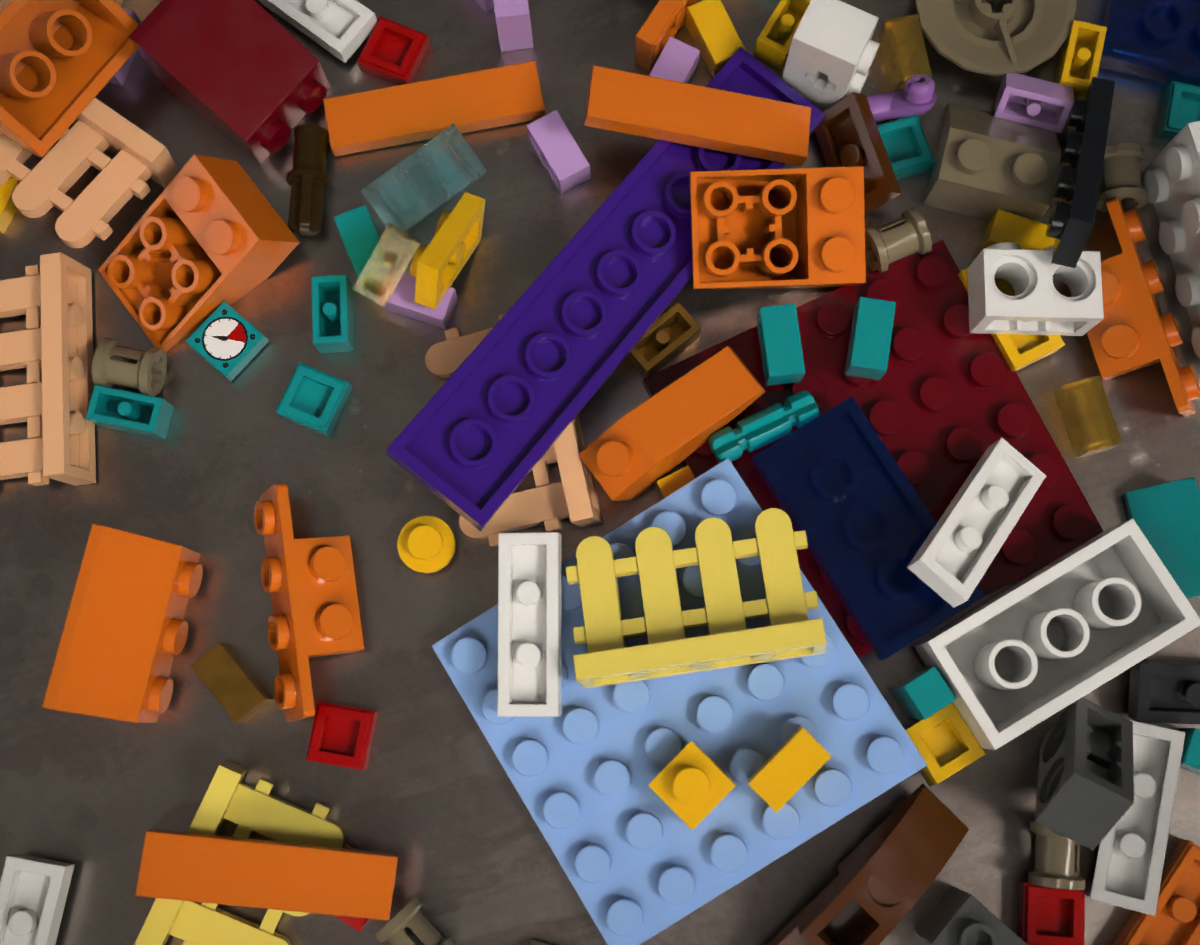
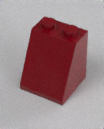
M162 0L128 36L169 94L259 164H262L271 153H276L285 146L290 138L291 130L306 113H313L320 107L323 99L326 97L327 90L331 87L320 61L255 0Z

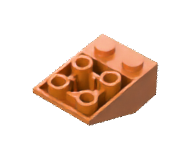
M194 154L98 271L152 344L167 352L195 332L224 301L231 306L267 280L300 242L236 160Z
M864 166L690 172L693 289L831 288L856 286L866 283Z

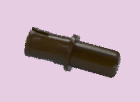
M303 124L294 128L295 142L292 170L286 174V182L291 186L288 227L293 233L309 237L310 235L319 234L322 229L324 190L330 186V178L325 174L329 133L328 130L318 125Z

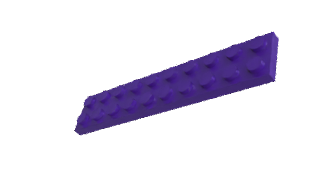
M742 47L738 49L706 86L811 107L809 136L825 117L823 112ZM658 140L387 448L386 455L481 531L693 277L690 172L783 169L786 163Z

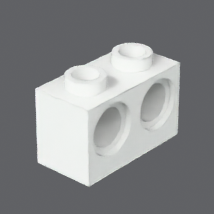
M1004 242L993 244L983 249L967 268L969 333L1083 336L1104 319L1100 251H1082L1076 267L1071 268L1051 263L1054 245L1046 247L1044 250H1022L1021 245L1017 243ZM994 278L1008 281L1014 289L1015 296L1002 293L997 288ZM1053 279L1065 283L1071 291V297L1060 294L1054 287Z

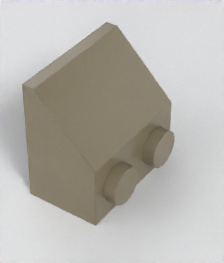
M948 102L934 154L935 164L930 171L923 205L990 221L999 208L1038 221L1051 204L1061 158L1056 132L994 117L992 112Z

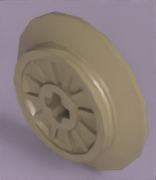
M914 0L920 29L940 55L966 71L994 77L1005 76L1006 73H1025L1052 58L1070 34L1077 6V0ZM985 1L993 2V8H994V10L1000 11V12H999V13L992 12V7H991V5H990L989 3H985Z

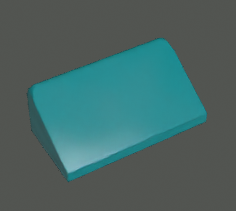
M1194 477L1124 493L1123 498L1129 520L1134 519L1187 599L1199 597L1200 492L1196 479Z

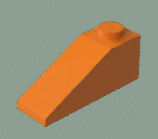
M727 346L622 416L578 455L612 501L637 500L653 487L656 481L665 477L708 441L713 433L721 430L766 391L733 349Z

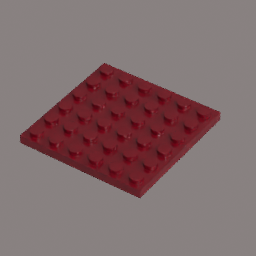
M943 240L932 244V251L920 255L917 252L889 264L887 271L879 273L876 270L866 275V283L842 286L796 307L806 372L801 382L765 386L757 326L643 378V385L651 398L725 347H731L766 391L723 427L730 426L732 429L736 428L738 421L778 402L782 406L785 405L786 398L801 391H808L813 396L820 412L815 422L800 429L794 426L790 434L750 453L747 449L743 450L742 457L731 461L762 511L769 508L781 509L790 517L793 532L805 530L808 548L796 550L799 568L814 591H816L821 602L858 658L1044 568L1103 532L1101 525L1016 371L1012 372L991 334L969 333L968 292L958 276L960 270ZM860 296L896 302L887 372L880 381L844 375L853 310ZM1002 437L1043 472L1046 477L969 599L953 608L911 572L907 566L988 446ZM706 441L682 461L684 467L689 465L696 479L718 465L719 462L710 449L709 441Z

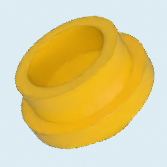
M419 516L410 520L402 528L397 541L398 553L405 565L416 572L424 574L434 573L446 567L453 558L456 548V540L451 528L443 520L434 516Z

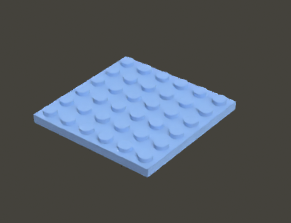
M727 458L602 538L609 543L614 554V560L636 556V538L642 530L648 527H659L665 530L671 539L673 550L696 547L695 530L703 520L712 517L722 519L728 524L731 530L732 541L756 538L755 521L762 512V509L729 458ZM576 555L562 563V715L559 717H498V604L432 645L436 655L607 945H640L927 766V763L818 595L819 608L808 610L807 614L809 620L823 619L827 641L825 654L585 689L576 680L573 655L588 653L587 644L576 645L574 642L573 627L585 626L580 584L569 585L566 575V567L577 565ZM760 556L735 559L742 602L765 599L766 592ZM699 565L676 568L682 611L705 608ZM800 569L803 591H814ZM639 574L618 577L617 584L622 620L645 617ZM770 616L745 620L747 629L771 626ZM709 626L685 629L686 638L710 635ZM648 636L625 638L626 647L649 644ZM802 726L832 757L776 813L748 785V779ZM691 740L736 783V786L693 831L648 786Z

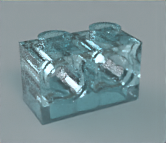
M452 124L366 186L361 192L397 240L483 178L488 171L457 127Z

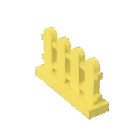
M769 508L762 511L755 521L756 538L732 541L731 530L728 524L722 519L715 517L707 518L697 526L695 530L696 547L673 550L668 533L659 527H648L642 530L635 541L636 556L614 560L613 551L605 539L598 536L585 538L580 542L576 550L577 565L566 567L569 585L580 584L585 625L573 627L574 642L576 645L587 644L588 653L573 655L576 680L587 689L825 654L827 641L823 619L809 620L807 614L808 610L819 608L816 591H803L796 551L808 548L805 530L793 532L791 519L788 514L778 508ZM760 556L766 598L742 602L735 559ZM699 565L705 608L682 611L676 568ZM639 574L645 617L622 620L617 578ZM770 616L771 626L746 628L745 620ZM709 626L710 635L686 638L685 629ZM641 635L648 636L649 644L626 647L625 638Z
M227 759L218 766L188 830L189 833L217 835L224 819L238 824L233 837L249 839L252 831H255L276 841L335 848H342L344 843V832L341 826L326 818L331 808L330 806L317 801L311 812L270 795L275 783L264 778L259 779L256 788L242 783L248 768ZM156 898L134 945H166L170 935L184 940L182 945H292L286 936L275 932L282 913L285 912L296 917L305 916L309 913L268 909L261 925H258L217 908L218 904Z

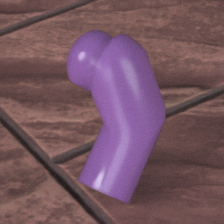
M917 74L907 79L904 89L867 95L866 98L875 122L926 114L933 108L937 100V94L934 92V80L927 75Z

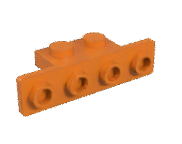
M1118 198L1107 201L1106 205L1123 253L1101 261L1104 319L1087 332L1101 377L1104 380H1108L1161 362L1178 413L1185 417L1195 414L1197 411L1193 400L1200 398V385L1191 364L1181 367L1174 346L1183 344L1184 341L1173 312L1163 314L1156 294L1165 291V286L1155 260L1152 259L1144 262L1138 242L1147 239L1144 225L1136 208L1126 211Z
M286 483L273 484L260 495L259 501L256 502L254 507V524L258 535H264L266 557L261 562L260 576L264 591L270 592L273 615L268 618L267 636L271 649L273 651L277 650L280 674H277L274 679V696L280 710L284 709L286 722H291L315 715L309 658L355 653L364 650V641L350 535L294 539L288 486Z

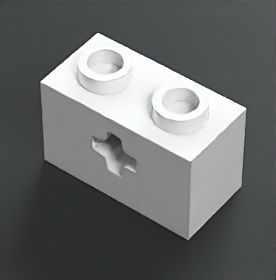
M811 0L792 38L782 80L821 111L827 110L853 92L860 93L870 72L868 70L880 46V43L871 40L879 17L840 0Z

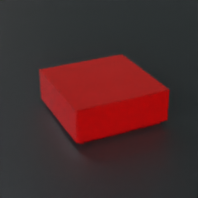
M379 16L357 60L361 71L396 85L412 83L430 46L429 37L427 34Z
M318 701L306 760L363 771L367 770L379 711Z
M1018 880V937L1027 945H1084L1085 890L1049 888L1033 885L1028 881Z

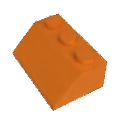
M0 0V132L36 156L43 157L135 52L136 48L128 36L139 25L114 0Z
M92 524L42 707L134 723H157L159 714L167 710L172 698L173 680L169 678L174 656L182 652L187 640L188 623L184 620L189 598L195 597L201 585L203 567L199 563L201 554L181 545Z

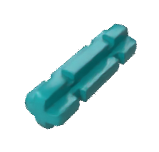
M801 391L786 398L787 401L784 402L785 405L783 406L778 402L738 421L735 429L728 426L713 433L708 441L714 457L719 463L727 458L730 461L742 457L743 450L747 449L750 453L790 434L794 426L800 429L815 422L820 415L815 399L808 391Z

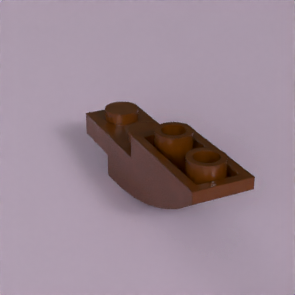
M922 783L837 866L839 875L767 945H879L931 885L969 830L968 827Z

